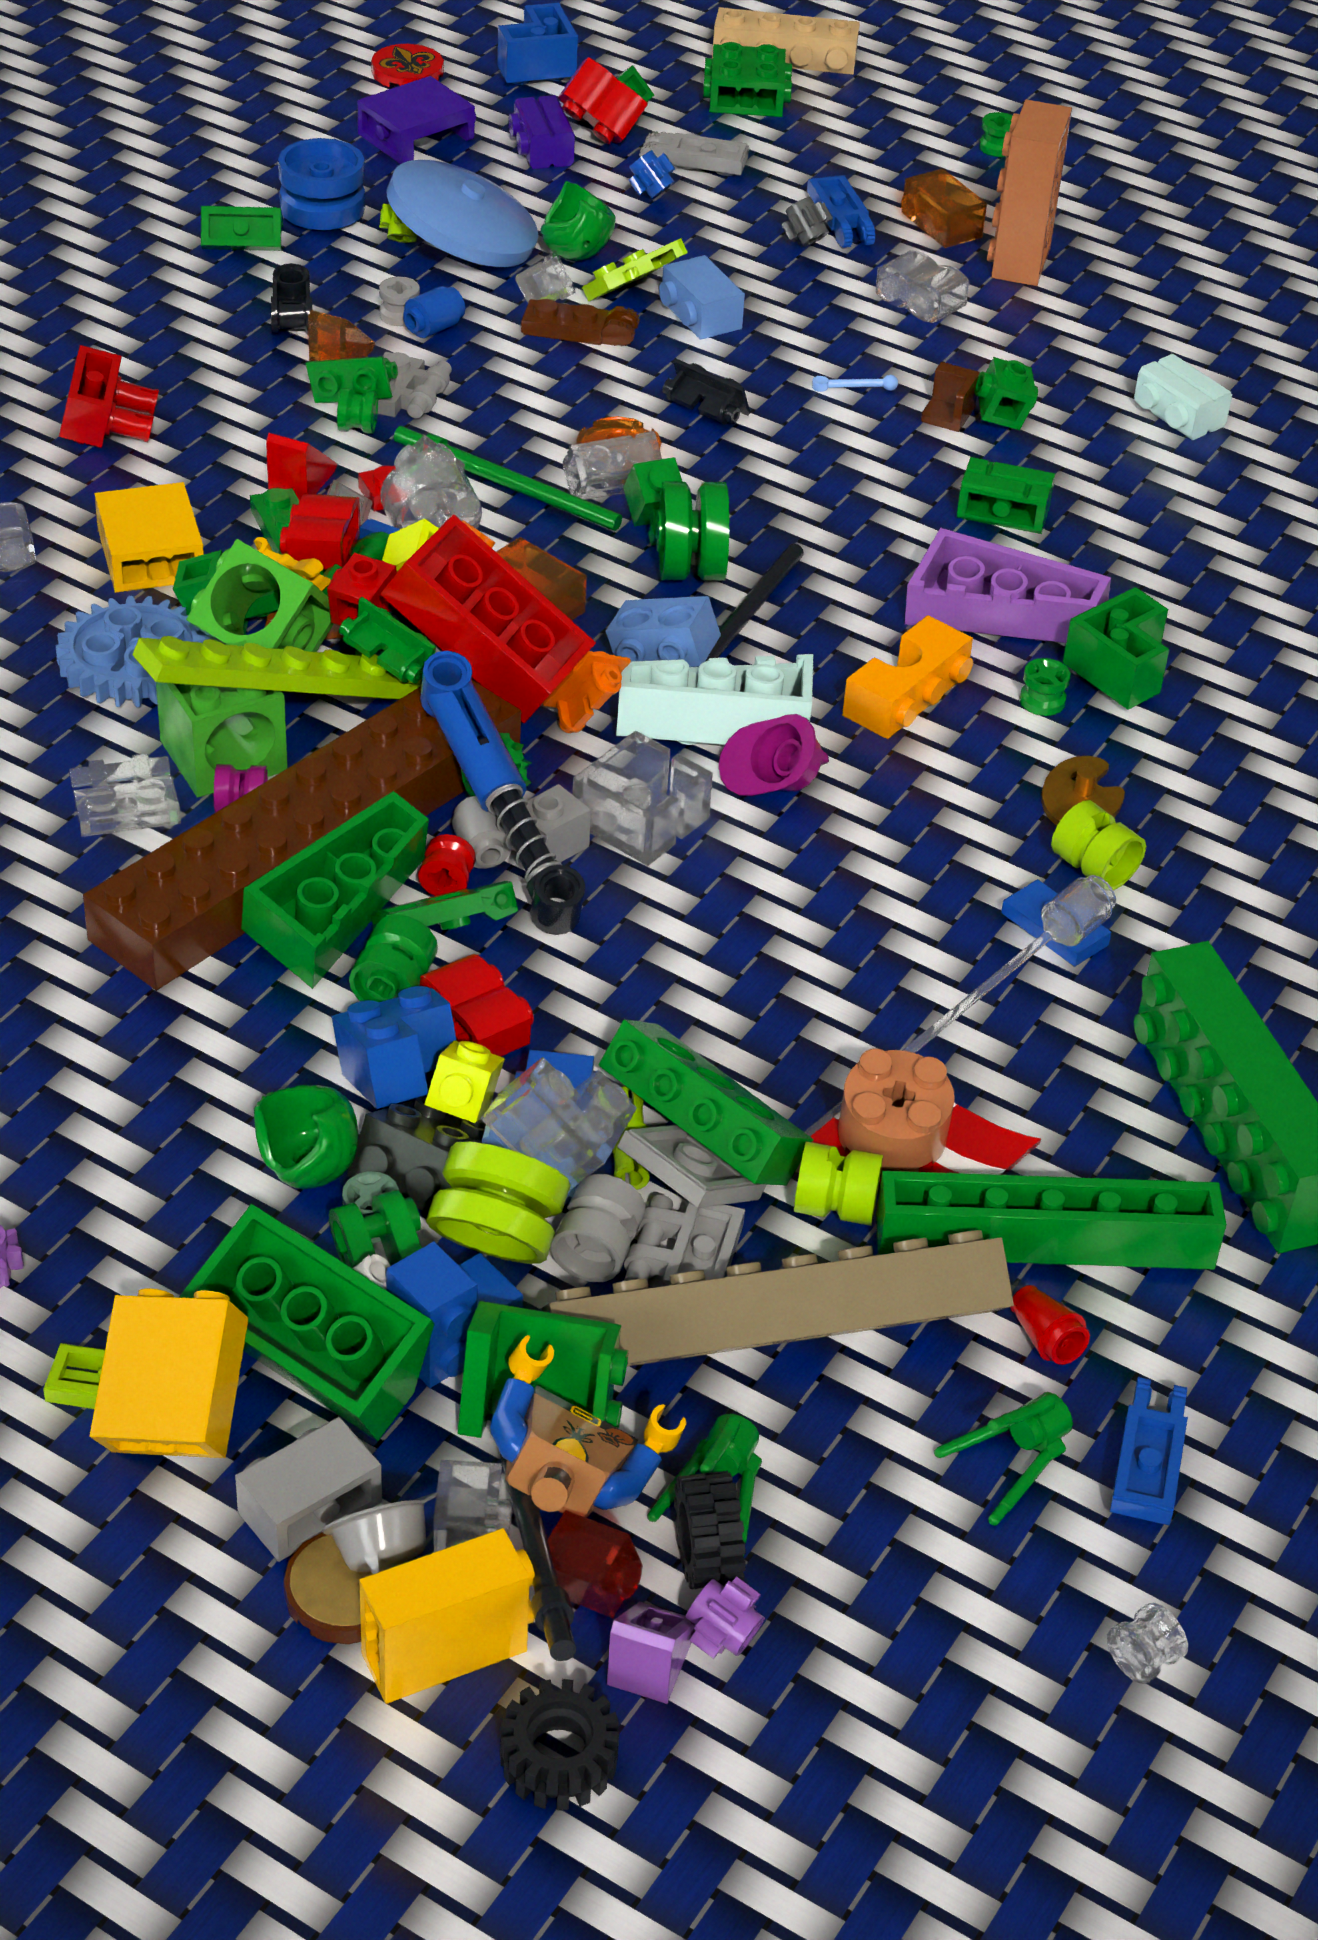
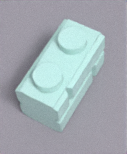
M1174 354L1163 357L1158 362L1154 361L1142 366L1138 373L1134 394L1135 402L1142 408L1151 410L1154 415L1191 440L1206 435L1208 431L1211 433L1223 428L1225 423H1227L1232 394L1229 390Z

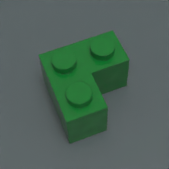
M1134 587L1071 618L1063 663L1127 710L1135 707L1161 692L1169 654V648L1162 644L1168 609L1137 587Z

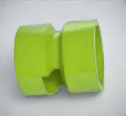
M1091 800L1076 804L1063 816L1053 833L1051 842L1052 850L1075 868L1081 867L1082 873L1106 891H1112L1124 885L1139 868L1146 851V842L1142 837L1121 822L1116 823L1112 815Z
M806 1142L799 1171L794 1212L825 1217L833 1210L837 1211L842 1221L871 1226L880 1182L883 1155L852 1150L844 1157L840 1155L835 1146Z

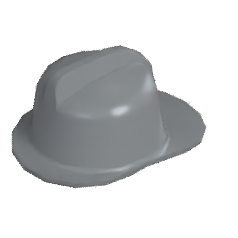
M432 1493L414 1500L384 1504L347 1515L324 1526L322 1532L326 1535H332L350 1570L356 1572L372 1571L373 1574L404 1564L423 1552L426 1545L424 1504L438 1496V1493Z

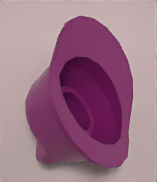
M790 714L752 723L739 729L725 744L720 755L718 767L720 778L728 790L740 796H754L778 790L788 792L799 791L807 787L816 778L820 767L829 762V757L821 749V745L815 736L814 727L810 721L801 715Z

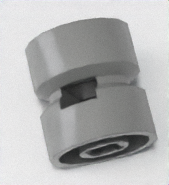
M593 1174L583 1178L567 1207L569 1212L562 1218L551 1244V1253L556 1263L572 1276L588 1282H605L613 1279L619 1273L630 1249V1242L636 1236L645 1215L646 1205L641 1194L631 1184L611 1175Z

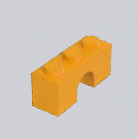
M927 615L901 636L897 666L889 665L874 657L846 679L842 716L889 739L901 728L910 726L917 715L928 706L938 703L943 694L955 684L966 680L973 666V659L970 658L973 637Z

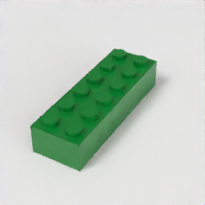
M1209 941L1152 952L1147 975L1142 980L1143 993L1139 1012L1134 1017V1030L1138 1041L1143 1045L1145 1044L1156 1060L1161 1077L1165 1081H1169L1180 1098L1183 1112L1187 1117L1192 1118L1199 1128L1207 1150L1211 1155H1216L1228 1174L1232 1190L1242 1196L1252 1212L1258 1231L1266 1234L1276 1252L1280 1254L1317 1245L1318 1102Z

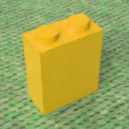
M184 482L94 493L98 532L115 593L174 585L179 561L204 555L202 539Z
M151 1288L138 1290L137 1296L115 1295L89 1437L112 1453L226 1458L249 1318L230 1302L229 1296L214 1291H196L194 1298H175L173 1294L167 1291Z
M504 1528L359 1579L361 1653L385 1704L527 1652L528 1624L534 1622L531 1601L529 1599V1587L533 1586L532 1582L535 1572L524 1549L515 1550Z

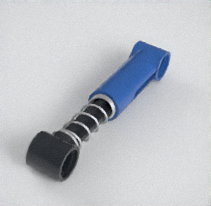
M437 652L431 655L424 663L420 696L422 707L429 715L436 718L481 808L486 812L490 811L492 814L497 815L498 829L507 834V847L517 854L515 859L516 865L521 869H525L526 888L532 899L530 909L532 922L545 933L553 935L566 934L579 923L585 893L584 879L578 871L559 863L556 860L557 854L549 852L545 844L547 836L541 835L536 827L538 818L531 817L526 808L529 801L522 799L527 790L526 784L471 681V664L464 656L456 652ZM550 898H559L564 900V902L553 901Z

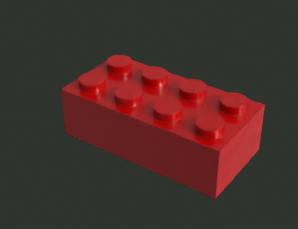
M454 514L403 564L380 594L442 651L456 652L464 656L471 664L472 677L481 686L520 709L521 721L523 723L531 717L577 663L596 644L591 637Z

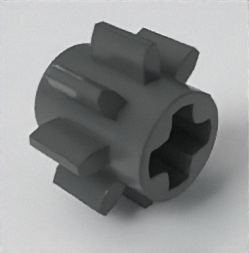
M807 197L786 209L785 212L789 220L781 225L790 241L793 240L795 242L800 239L803 246H808L819 241L829 233L825 223L833 220L825 203L819 201L814 204L812 198Z

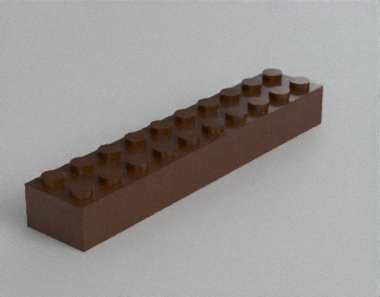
M471 680L498 732L509 733L510 738L514 742L520 743L521 710ZM421 687L84 893L83 901L88 941L157 991L245 934L241 926L243 892L246 886L378 800L394 791L423 815L427 816L464 792L466 788L462 780L461 767L436 718L429 715L422 707L420 700Z

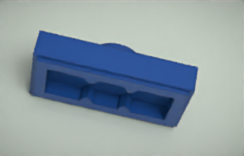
M1038 879L1003 900L1001 913L1074 967L1109 945L1111 931Z

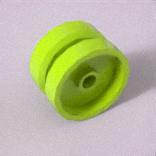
M471 1141L453 1144L442 1171L445 1180L452 1188L440 1190L434 1195L426 1218L429 1228L442 1237L463 1247L496 1258L526 1264H540L546 1261L555 1232L545 1218L556 1216L562 1212L571 1186L568 1178L555 1168L513 1150Z

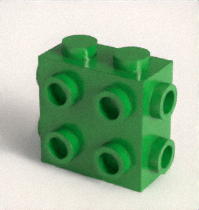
M726 42L722 45L714 44L713 58H705L703 98H710V112L782 117L783 103L791 102L792 63H785L786 49L777 48L770 44L758 47L742 46L735 42Z

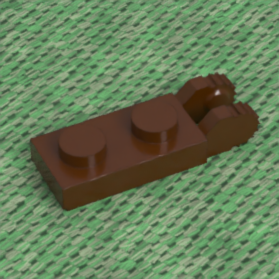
M530 299L521 320V332L524 335L595 345L607 344L617 346L619 344L622 347V345H630L633 342L634 331L638 328L640 319L637 311L635 312L633 309H629V307L625 309L622 306H616L609 311L598 309L588 304L576 306L556 303L551 299Z

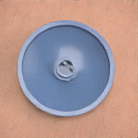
M411 160L400 164L394 170L387 186L389 204L400 220L425 241L458 258L486 266L512 267L528 260L537 243V226L524 206L495 183L467 169L434 160Z

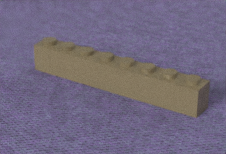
M974 1230L948 1235L949 1245L929 1248L927 1238H919L893 1243L894 1253L873 1256L872 1246H863L838 1251L839 1261L818 1264L816 1254L782 1259L783 1269L762 1272L760 1262L739 1264L726 1267L727 1277L705 1280L704 1270L683 1272L670 1275L671 1285L648 1288L646 1278L622 1281L612 1284L614 1294L591 1297L590 1287L566 1289L555 1292L556 1302L548 1303L541 1309L543 1312L621 1325L619 1348L629 1350L628 1367L995 1312L1013 1307L1014 1302L1002 1237L984 1240L982 1230Z

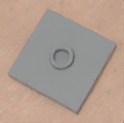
M677 1125L625 1130L617 1146L697 1208L759 1200L766 1187V1184L752 1183Z

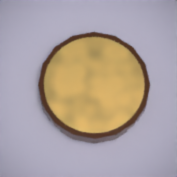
M321 1532L302 1543L288 1561L284 1577V1595L288 1612L297 1624L299 1620L303 1626L310 1629V1635L324 1642L340 1644L361 1642L359 1579L373 1575L372 1571L356 1572L350 1570L332 1535H326Z

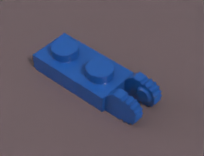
M845 175L808 180L807 193L812 198L814 204L819 201L825 203L833 218L827 224L831 230H834L836 241L840 244L841 248L851 247L853 242L852 229L856 227L862 244H874L876 234L873 222L869 217V211Z
M1138 1377L1132 1405H1129L1125 1419L1110 1512L1170 1526L1188 1417H1184L1187 1387L1174 1385L1173 1391L1169 1393L1166 1407L1168 1413L1147 1409L1152 1394L1151 1380Z

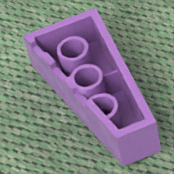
M940 528L907 584L905 624L916 625L929 615L959 631L1066 643L1070 619L1108 601L1111 577Z

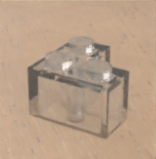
M542 1057L499 1092L481 1120L511 1150L535 1158L562 1173L569 1180L571 1185L570 1191L605 1164L637 1108L629 1100L626 1092L619 1085L611 1082L599 1069L574 1088L570 1079L564 1073L556 1070Z

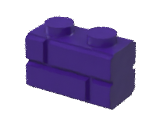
M540 96L538 100H535L534 97L517 98L516 102H514V113L509 114L508 124L511 137H516L518 154L526 156L532 169L549 168L551 164L554 167L571 166L574 162L575 134L556 96Z

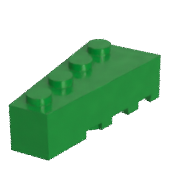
M392 791L246 886L243 892L241 929L313 989L372 921L371 914H373V911L381 910L424 861L429 819L396 792Z

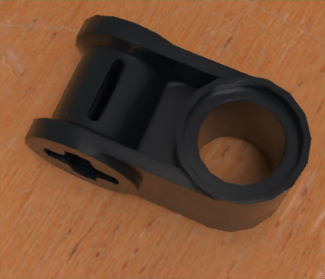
M293 263L283 264L273 271V296H271L272 333H278L280 329H305L307 333H313L310 274L308 269L302 265Z

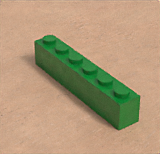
M882 1171L876 1211L878 1255L894 1253L893 1243L927 1238L928 1246L931 1248L949 1245L948 1235L982 1230L984 1240L1002 1237L1007 1263L1215 1270L1227 1225L1219 1182Z

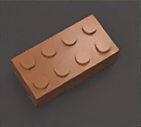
M1025 99L1020 114L1014 113L1012 116L1010 131L1005 134L1002 148V156H1005L1006 160L1004 168L1000 170L997 184V192H1001L1000 202L996 203L992 220V227L996 228L995 237L991 238L987 255V262H993L991 278L1038 286L1051 248L1072 107Z

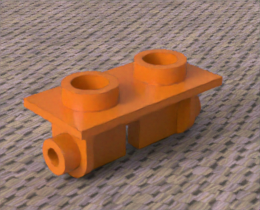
M588 651L543 702V706L558 709L559 726L564 732H580L586 726V722L594 715L593 709L599 710L612 695L620 690L621 672L630 664V658L609 655L602 651Z

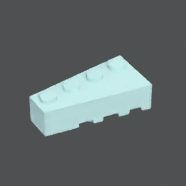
M813 654L797 655L796 663L776 664L774 656H755L754 665H732L727 658H709V661L702 663L699 667H689L688 663L683 659L632 661L621 672L622 680L619 690L616 736H627L639 741L650 739L674 740L686 745L697 743L725 745L728 739L739 729L752 723L790 714L801 715L810 721Z

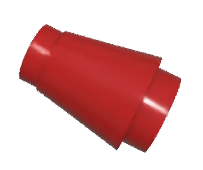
M1034 1285L1025 1286L1013 1296L1014 1306L1010 1308L1044 1360L1065 1365L1082 1355L1089 1344L1090 1333L1086 1329L1085 1319L1080 1314L1040 1291Z

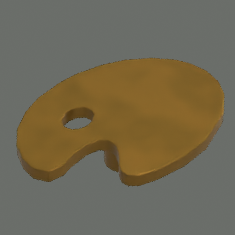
M1076 756L1059 763L1049 772L1043 785L1041 802L1047 817L1055 825H1058L1063 816L1073 806L1087 800H1091L1114 818L1119 813L1124 800V789L1118 786L1102 787L1097 784L1107 774L1109 764L1104 759L1094 756Z

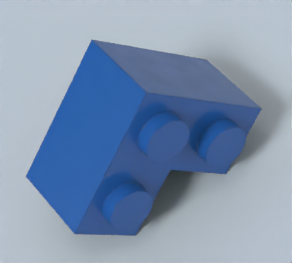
M560 3L525 5L524 23L498 25L497 66L506 83L523 85L533 80L561 81L565 77H572L576 72L578 35Z
M425 986L406 988L398 993V997L382 1002L374 1000L356 1002L347 1008L348 1011L331 1016L342 1075L376 1109L427 1095L428 1089L425 1073L435 1070L440 1054L454 1040L457 1041L450 1002L433 988Z
M433 1241L386 1269L387 1291L434 1322V1328L419 1374V1378L429 1388H432L448 1377H456L464 1372L467 1330L479 1301L523 1308V1294L481 1253L458 1265Z

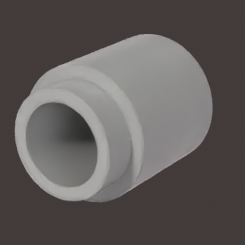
M476 796L464 799L457 805L454 811L452 826L456 836L465 839L472 845L476 859L474 867L479 869L492 868L505 861L511 853L506 844L507 834L498 829L497 815L483 810Z

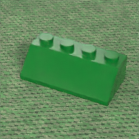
M252 1203L179 1296V1298H194L196 1291H214L229 1296L230 1302L249 1318L244 1352L376 1441L380 1440L414 1394L434 1328V1322L430 1318Z

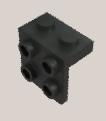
M420 1096L416 1100L402 1104H391L389 1108L365 1115L358 1138L355 1159L349 1167L347 1175L353 1177L356 1174L367 1171L381 1172L389 1175L396 1181L404 1199L411 1197L418 1209L429 1213L434 1195L440 1190L452 1188L442 1174L451 1146L456 1142L471 1141L482 1143L486 1122L478 1120L476 1123L425 1106L426 1097Z

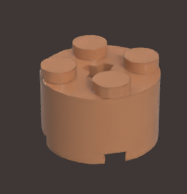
M882 1049L865 1051L861 1055L859 1062L849 1072L844 1085L838 1135L845 1151L847 1146L850 1151L858 1150L883 1155L880 1176H882V1171L919 1172V1167L928 1164L932 1160L934 1164L944 1152L954 1106V1090L947 1076V1068L944 1063L937 1058L924 1057L908 1051H884Z

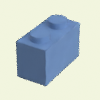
M703 255L663 265L662 283L659 286L661 301L700 340L742 329L745 293L707 256Z

